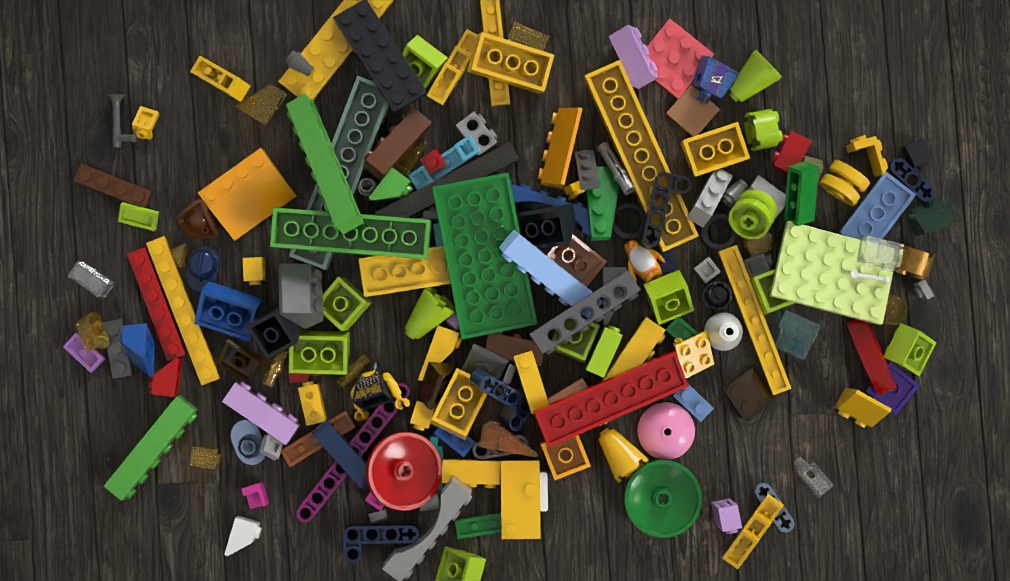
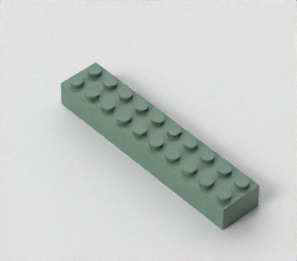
M357 76L331 143L354 199L358 191V183L362 180L366 170L363 167L365 163L364 157L370 150L373 151L389 110V105L374 82ZM316 183L306 210L327 212L323 205L325 200L320 196L317 190L319 185ZM291 249L289 256L328 270L334 253Z

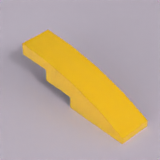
M466 29L426 96L444 105L470 63L477 34Z
M767 494L722 559L736 569H739L781 511L784 504Z

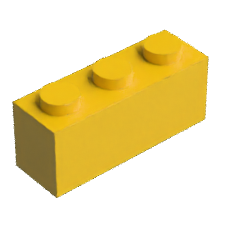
M443 458L442 483L447 484L454 475L469 487L485 484V488H496V485H500L501 460Z

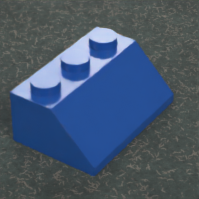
M208 281L201 291L194 324L249 341L251 334L246 326L259 316L263 299Z

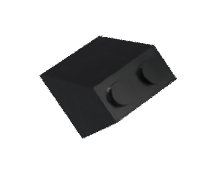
M279 303L266 309L246 326L266 359L297 344L301 331V326L279 314Z

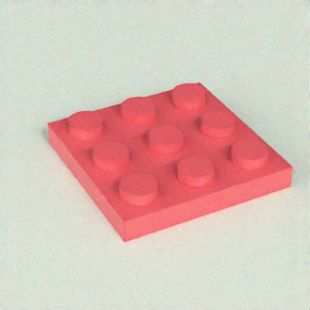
M671 19L666 22L647 46L650 52L648 56L658 69L656 73L659 78L654 81L676 99H679L693 82L701 56L713 57L714 53Z

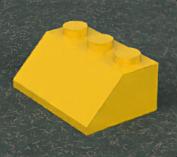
M738 122L685 139L681 142L686 161L695 177L750 159Z

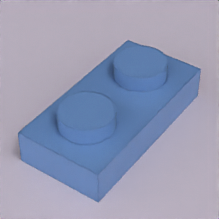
M690 385L672 395L700 422L714 409Z

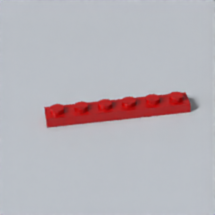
M144 247L128 253L129 261L167 361L187 355L147 248Z

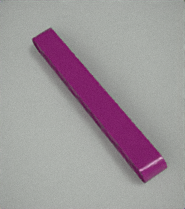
M399 383L398 386L405 387L407 391L406 396L402 398H408L411 392L410 387L405 383ZM396 397L394 398V401L392 402V403L394 404V406H395V401L397 400ZM385 404L379 405L352 439L350 445L358 449L361 457L399 410L396 406L393 412H388L385 410ZM374 417L382 419L383 424L381 427L373 425ZM363 432L370 434L371 439L369 442L362 441L361 434ZM337 461L334 462L298 508L296 515L299 521L309 522L313 519L348 475L347 472H340L337 469ZM330 477L334 479V487H328L326 485V478ZM314 493H320L323 496L322 502L314 500ZM303 508H308L311 511L310 517L307 518L302 515Z

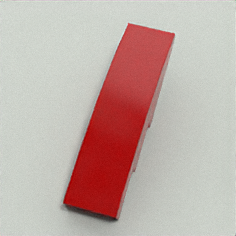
M859 319L847 322L853 342L878 396L895 389L897 386L888 370L889 366L869 323Z

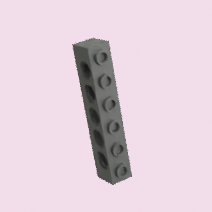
M627 270L529 335L541 354L546 352L548 355L557 349L556 345L560 342L565 344L572 340V334L577 331L582 333L590 328L588 324L595 320L597 323L606 317L605 313L609 310L614 312L621 308V303L626 299L629 302L639 296L637 292L641 289ZM616 287H620L623 290L621 298H616L613 294ZM601 297L607 301V306L604 309L597 306V300ZM584 308L589 309L591 312V316L588 319L581 317V310ZM567 319H572L575 323L572 330H567L564 326V322ZM551 329H555L558 332V338L554 341L548 338V332Z

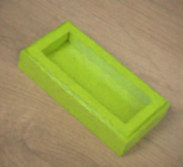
M122 202L120 204L118 222L155 231L157 229L159 211Z

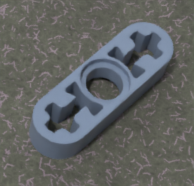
M761 482L755 486L754 494L760 503L765 498L764 495L758 494L761 492L760 487L768 488L766 493L771 496L773 495L775 499L781 502L767 483ZM783 506L777 516L782 514L785 520H789L788 527L780 526L782 521L779 517L776 520L774 519L773 522L780 531L787 533L794 528V520Z

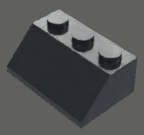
M573 203L516 213L520 235L538 249L570 244L576 225Z

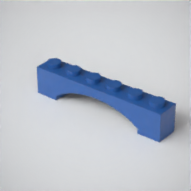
M510 180L514 204L538 203L547 206L570 204L567 202L568 199L564 197H549L550 193L539 190L537 193L531 191L530 186L520 184L519 187L513 185V181ZM575 202L573 207L576 223L582 228L581 233L590 235L586 205Z

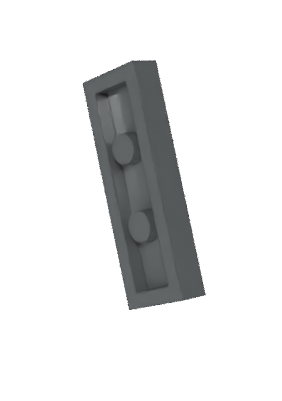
M594 150L575 152L580 190L600 188Z
M123 319L102 322L112 378L133 375L131 360L128 355H125L124 345L120 344L119 339L120 334L123 332Z

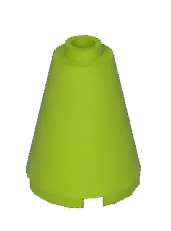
M755 50L729 87L731 91L729 95L736 102L738 100L743 102L780 80L782 76Z
M426 287L423 290L405 325V333L411 339L422 338L455 312V306L444 295L436 294L438 290L433 287Z

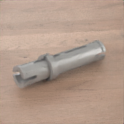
M607 142L600 144L598 151L614 175V181L618 182L625 195L632 193L635 187L629 180L627 171L623 170Z

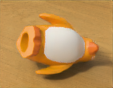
M635 240L626 242L624 248L628 256V271L637 282L635 273L646 283L660 278L663 272L656 259L665 263L663 257L653 249L644 248Z

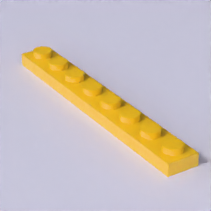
M163 236L146 243L201 386L220 379L200 325L194 324L196 314L166 237Z
M737 245L719 251L718 254L772 395L791 389Z

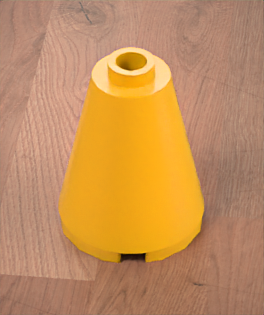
M606 428L599 434L601 437L598 440L617 483L622 482L621 477H630L643 465V461L649 462L644 454L614 428L611 430Z

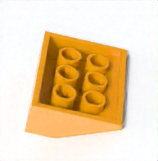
M558 108V112L553 113L551 124L555 125L553 132L549 131L547 142L550 143L549 150H544L542 161H546L544 169L540 168L538 179L541 180L540 185L563 190L583 108Z
M262 148L198 192L234 241L271 216L273 208H282L297 197Z

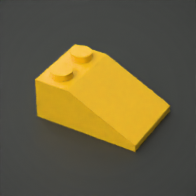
M851 388L844 389L834 407L839 410V415L847 419L849 416L856 419L854 423L863 428L866 425L873 427L892 410L890 407L861 391Z

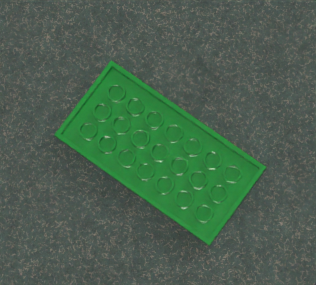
M509 172L432 187L461 339L537 325L528 272L525 274L516 267L517 263L512 260L511 263L502 256L503 252L499 248L513 230L520 234Z

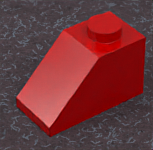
M175 358L154 374V377L149 382L151 394L169 397L178 396L183 358Z

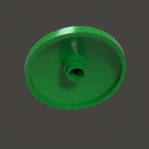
M655 460L642 465L632 474L625 488L624 503L630 520L639 530L653 537L669 538L685 532L696 521L701 510L702 493L697 479L686 467L670 460Z

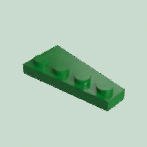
M608 166L597 167L600 188L585 190L591 241L610 240L619 184L614 181V175Z

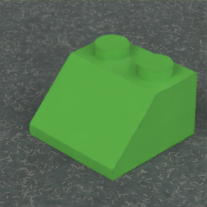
M391 167L369 199L374 203L401 200L403 197L407 198L413 190L411 187L412 182Z

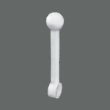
M856 270L850 272L851 278L862 277L883 281L885 284L890 282L888 276L878 277L861 274Z

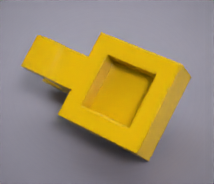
M579 181L564 187L566 195H569V201L585 192V190H580Z

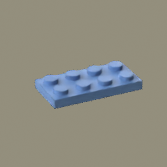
M886 172V174L881 175L838 233L879 245L916 194Z

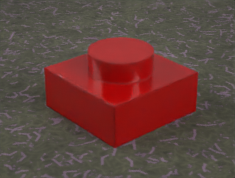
M434 149L420 159L429 175H433L447 166L438 149Z

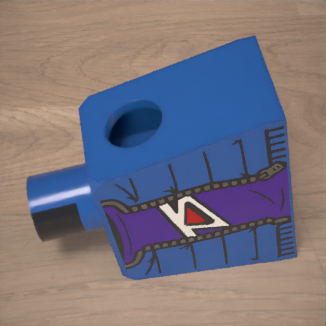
M702 55L693 81V86L701 90L697 101L707 105L711 96L722 98L739 73L710 56Z

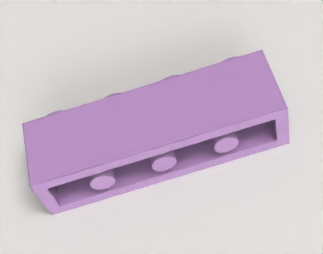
M243 381L241 383L235 382L222 402L283 444H289L301 426L298 423L299 419L292 414L286 415L283 413V408L276 403L271 405L266 401L267 397L263 394L252 392L250 390L252 387Z

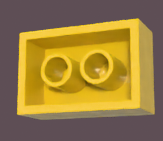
M456 368L430 423L465 440L487 394L470 383V374Z

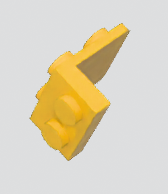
M866 135L850 140L851 144L846 145L847 153L866 148L874 177L886 174L888 169L885 158L882 159V144L880 140H877L876 136L866 139Z

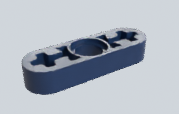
M896 158L889 163V172L899 182L916 194L915 197L920 202H929L934 199L935 189L909 163L902 158ZM894 163H901L902 165L900 168L904 172L908 169L909 172L906 173L902 178L901 175L904 173L901 170L895 171L894 169L896 166L894 165ZM909 175H914L917 179V183L914 186L907 183ZM918 186H920V188H922L924 191L928 189L929 197L923 198V192L920 189H917V191H915L914 189Z

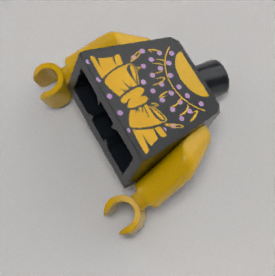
M370 363L369 371L358 374L356 384L351 391L354 408L357 409L354 415L357 421L370 418V414L366 409L393 402L395 397L397 399L395 401L396 408L403 409L401 406L402 401L406 407L410 405L407 398H402V392L390 373L380 368L379 363Z

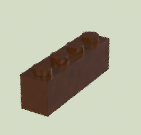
M415 108L410 112L406 111L400 118L401 122L398 125L394 124L388 131L389 135L386 138L382 137L376 144L377 148L374 151L370 150L364 157L365 163L363 167L380 182L390 168H394L428 131L432 123Z

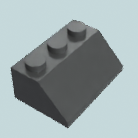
M279 264V314L304 329L322 322L324 310L322 272L310 264Z

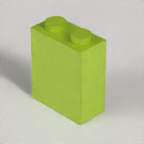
M611 325L608 328H602L585 366V370L603 378L605 377L623 336L619 334L620 329Z

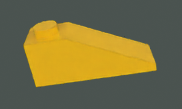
M199 56L190 71L240 102L250 88L248 83L202 56Z
M439 325L437 326L418 380H423L429 362L442 363L455 348H459L462 340L459 337L460 333Z
M529 351L513 357L531 414H534V410L549 403L533 352Z

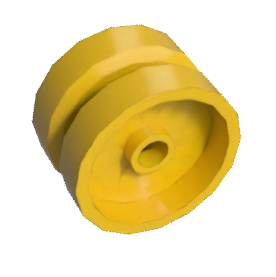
M834 160L829 167L831 174H825L819 184L835 198L848 205L855 206L860 199L858 192H864L869 186L870 181L848 164Z

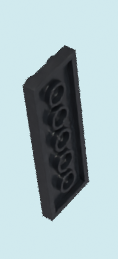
M362 0L333 17L335 24L394 114L427 95V91L367 0Z

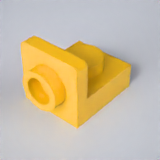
M140 106L132 123L133 134H136L138 138L151 140L153 137L152 130L159 117V112Z

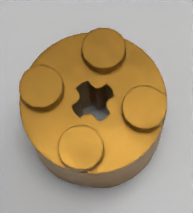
M897 244L892 267H894L895 272L906 275L908 271L911 272V276L925 280L929 276L935 255Z

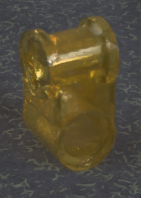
M91 312L77 322V330L87 351L108 347L109 337L102 324V319L97 313Z

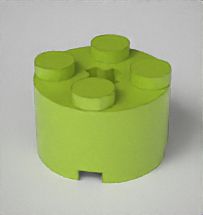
M766 109L745 114L744 118L748 117V122L744 123V131L747 143H752L753 145L752 151L776 147L783 140L782 132L778 128L779 115L777 111Z

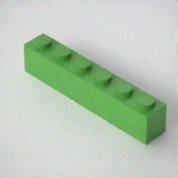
M181 395L176 396L104 487L121 501L126 498L130 499L137 491L134 488L138 483L142 484L149 475L146 473L160 463L159 457L163 453L167 454L173 447L172 441L175 438L179 439L185 432L183 429L187 423L191 424L197 417L195 413L198 409Z

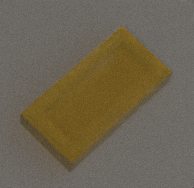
M514 22L507 40L544 51L550 36Z

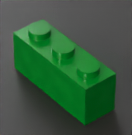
M806 161L788 166L785 221H791L796 226L814 221L819 173L818 166Z

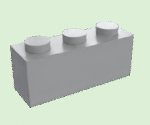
M722 169L712 171L691 208L687 219L704 227L713 215L733 175Z

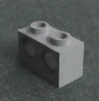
M473 112L456 124V128L464 138L469 135L473 137L480 149L477 156L481 157L497 145L496 139L498 137L492 129L488 130L484 124L487 122L480 113L477 115ZM471 121H475L478 124L477 129L474 131L467 128V124ZM483 136L488 137L490 140L486 146H481L478 143L479 139Z

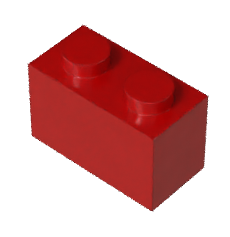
M790 131L788 134L784 133L783 140L779 142L782 145L780 150L775 151L770 160L773 162L771 167L788 175V166L802 161L812 141L793 131Z

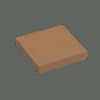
M691 84L666 115L689 135L694 137L704 129L720 109L710 100L707 105L697 101L700 91Z

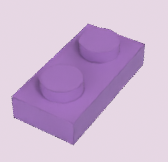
M75 333L63 346L90 373H93L106 359L79 333Z

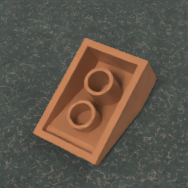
M572 235L569 245L539 249L586 287H588L607 262L574 235Z

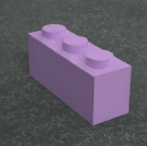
M627 25L610 35L609 38L632 87L640 89L659 78L656 73L658 69L648 56L650 54L648 48L641 42L640 38L642 36L640 31L635 27Z
M731 499L711 502L715 525L722 532L732 534L738 532L737 529L742 528L738 505Z

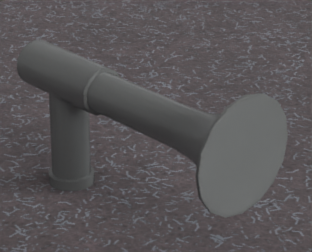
M107 94L111 99L113 107V147H121V142H136V134H121L120 103L126 95Z

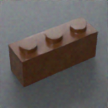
M505 331L488 334L487 350L512 361H515L513 356L532 351L536 365L541 366L543 354H541L532 338L526 340L523 339V335L512 333V336H505Z

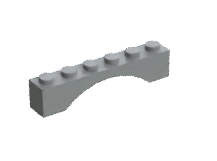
M453 475L441 491V507L432 527L417 541L395 548L383 563L382 569L398 581H402L404 578L408 579L414 571L412 569L416 563L419 565L424 559L426 550H431L437 542L435 539L438 535H443L449 527L447 524L450 520L454 521L460 514L459 509L462 505L466 506L472 499V489Z

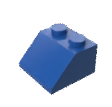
M147 324L123 326V332L120 334L119 339L120 344L124 345L125 355H128L131 362L149 377H154L155 342Z

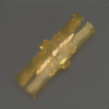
M284 350L276 354L272 362H269V368L262 383L270 387L274 386L279 373L283 371L282 367L288 357V351Z
M362 353L352 365H348L347 375H341L336 379V382L340 383V386L345 389L371 360Z

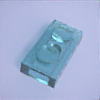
M785 310L777 328L814 343L821 325Z

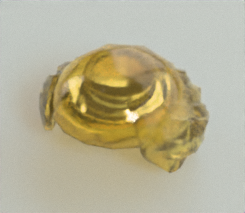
M889 295L883 324L891 326L902 323L904 318H906L905 314L908 308L906 301L897 295Z

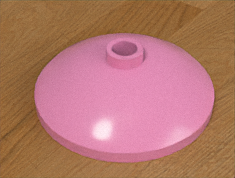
M661 402L652 405L642 414L638 422L637 434L641 446L648 454L658 459L670 460L680 457L690 448L695 436V426L690 414L683 407L670 402ZM666 428L671 430L669 435L664 434Z

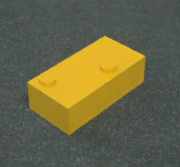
M481 32L477 34L467 72L540 94L545 91L554 55Z
M501 460L502 539H541L539 460Z

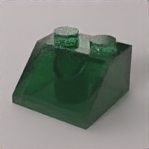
M941 199L930 202L931 206L925 209L923 205L912 209L913 213L907 215L915 236L924 235L961 221L960 216L948 200L942 202Z

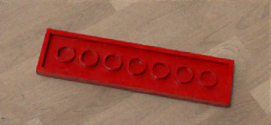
M673 350L536 409L533 413L546 446L549 448L685 389L689 385L677 353Z

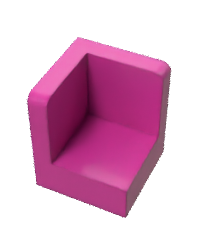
M263 481L241 489L243 496L247 497L250 509L269 504Z

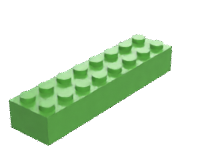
M273 208L270 247L428 260L431 220L361 214L364 223L343 234L338 229L335 230L330 222L332 217L328 212Z

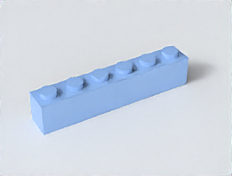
M515 230L500 245L499 248L503 252L502 256L510 263L512 260L517 263L516 267L524 274L529 272L532 275L530 278L538 285L543 283L546 286L544 289L552 296L556 293L560 297L558 300L565 306L569 304L573 306L593 293ZM600 298L597 300L598 307L603 302ZM587 308L582 309L581 317L584 315L586 318H589L591 316L590 310Z

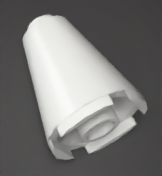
M726 312L713 315L705 324L704 331L707 330L710 345L721 351L736 347L741 341L743 328L738 318Z

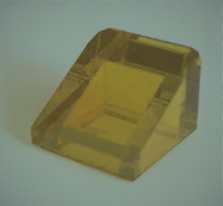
M187 244L180 245L171 251L178 267L181 268L186 267Z

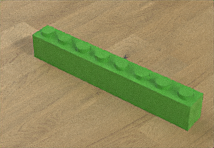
M304 93L286 104L289 111L287 116L294 123L293 131L300 138L299 145L307 155L305 160L308 166L312 168L313 172H311V175L319 185L317 190L325 200L324 208L332 217L330 219L331 225L335 230L338 229L345 234L363 224L364 221L316 105Z

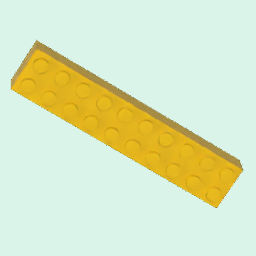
M618 60L585 75L584 81L622 166L627 171L628 178L635 187L634 193L646 215L654 178L661 172H671L621 61ZM665 177L658 178L660 186H667L668 181ZM670 193L662 235L658 244L661 253L699 236L693 222L687 219L689 213L681 195ZM655 196L654 203L657 206H662L664 199L661 196ZM651 215L650 222L653 225H658L660 218L657 215ZM651 229L652 233L654 231L658 232V229Z

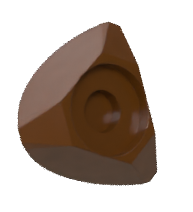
M201 199L191 203L175 218L180 229L191 237L208 239L219 234L208 206Z

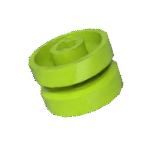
M752 189L741 193L729 212L728 220L731 228L735 233L747 239H759L765 236L777 216L776 202L769 194L761 190Z

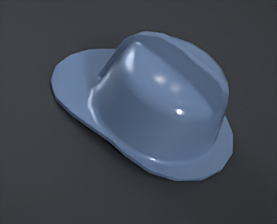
M249 420L237 422L233 426L230 435L236 455L247 465L259 464L265 455L259 452L263 439L258 427Z

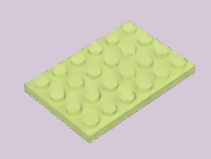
M787 221L785 223L770 296L882 325L894 271L892 264L896 249L806 225L796 226L793 222ZM856 270L861 274L878 277L888 276L890 282L885 284L879 280L862 277L851 278L850 272Z

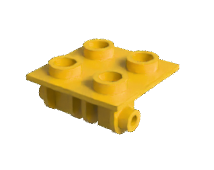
M707 330L685 341L682 338L674 340L673 345L686 378L714 365Z

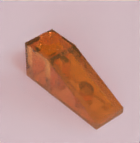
M488 420V423H483L479 447L537 457V451L503 426H499V422Z

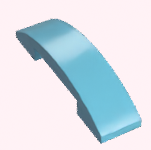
M469 135L441 154L447 166L433 175H429L423 165L408 176L417 191H420L478 154L480 149L473 137Z

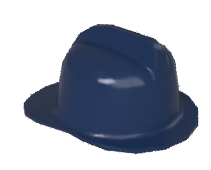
M200 246L189 257L186 278L193 290L201 292L208 281L216 282L219 257L213 248Z

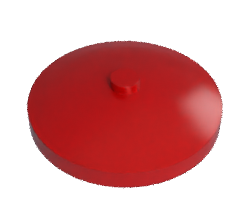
M398 432L382 439L370 453L366 466V479L371 493L380 503L395 510H412L424 505L437 491L442 477V463L434 445L425 437L410 432Z

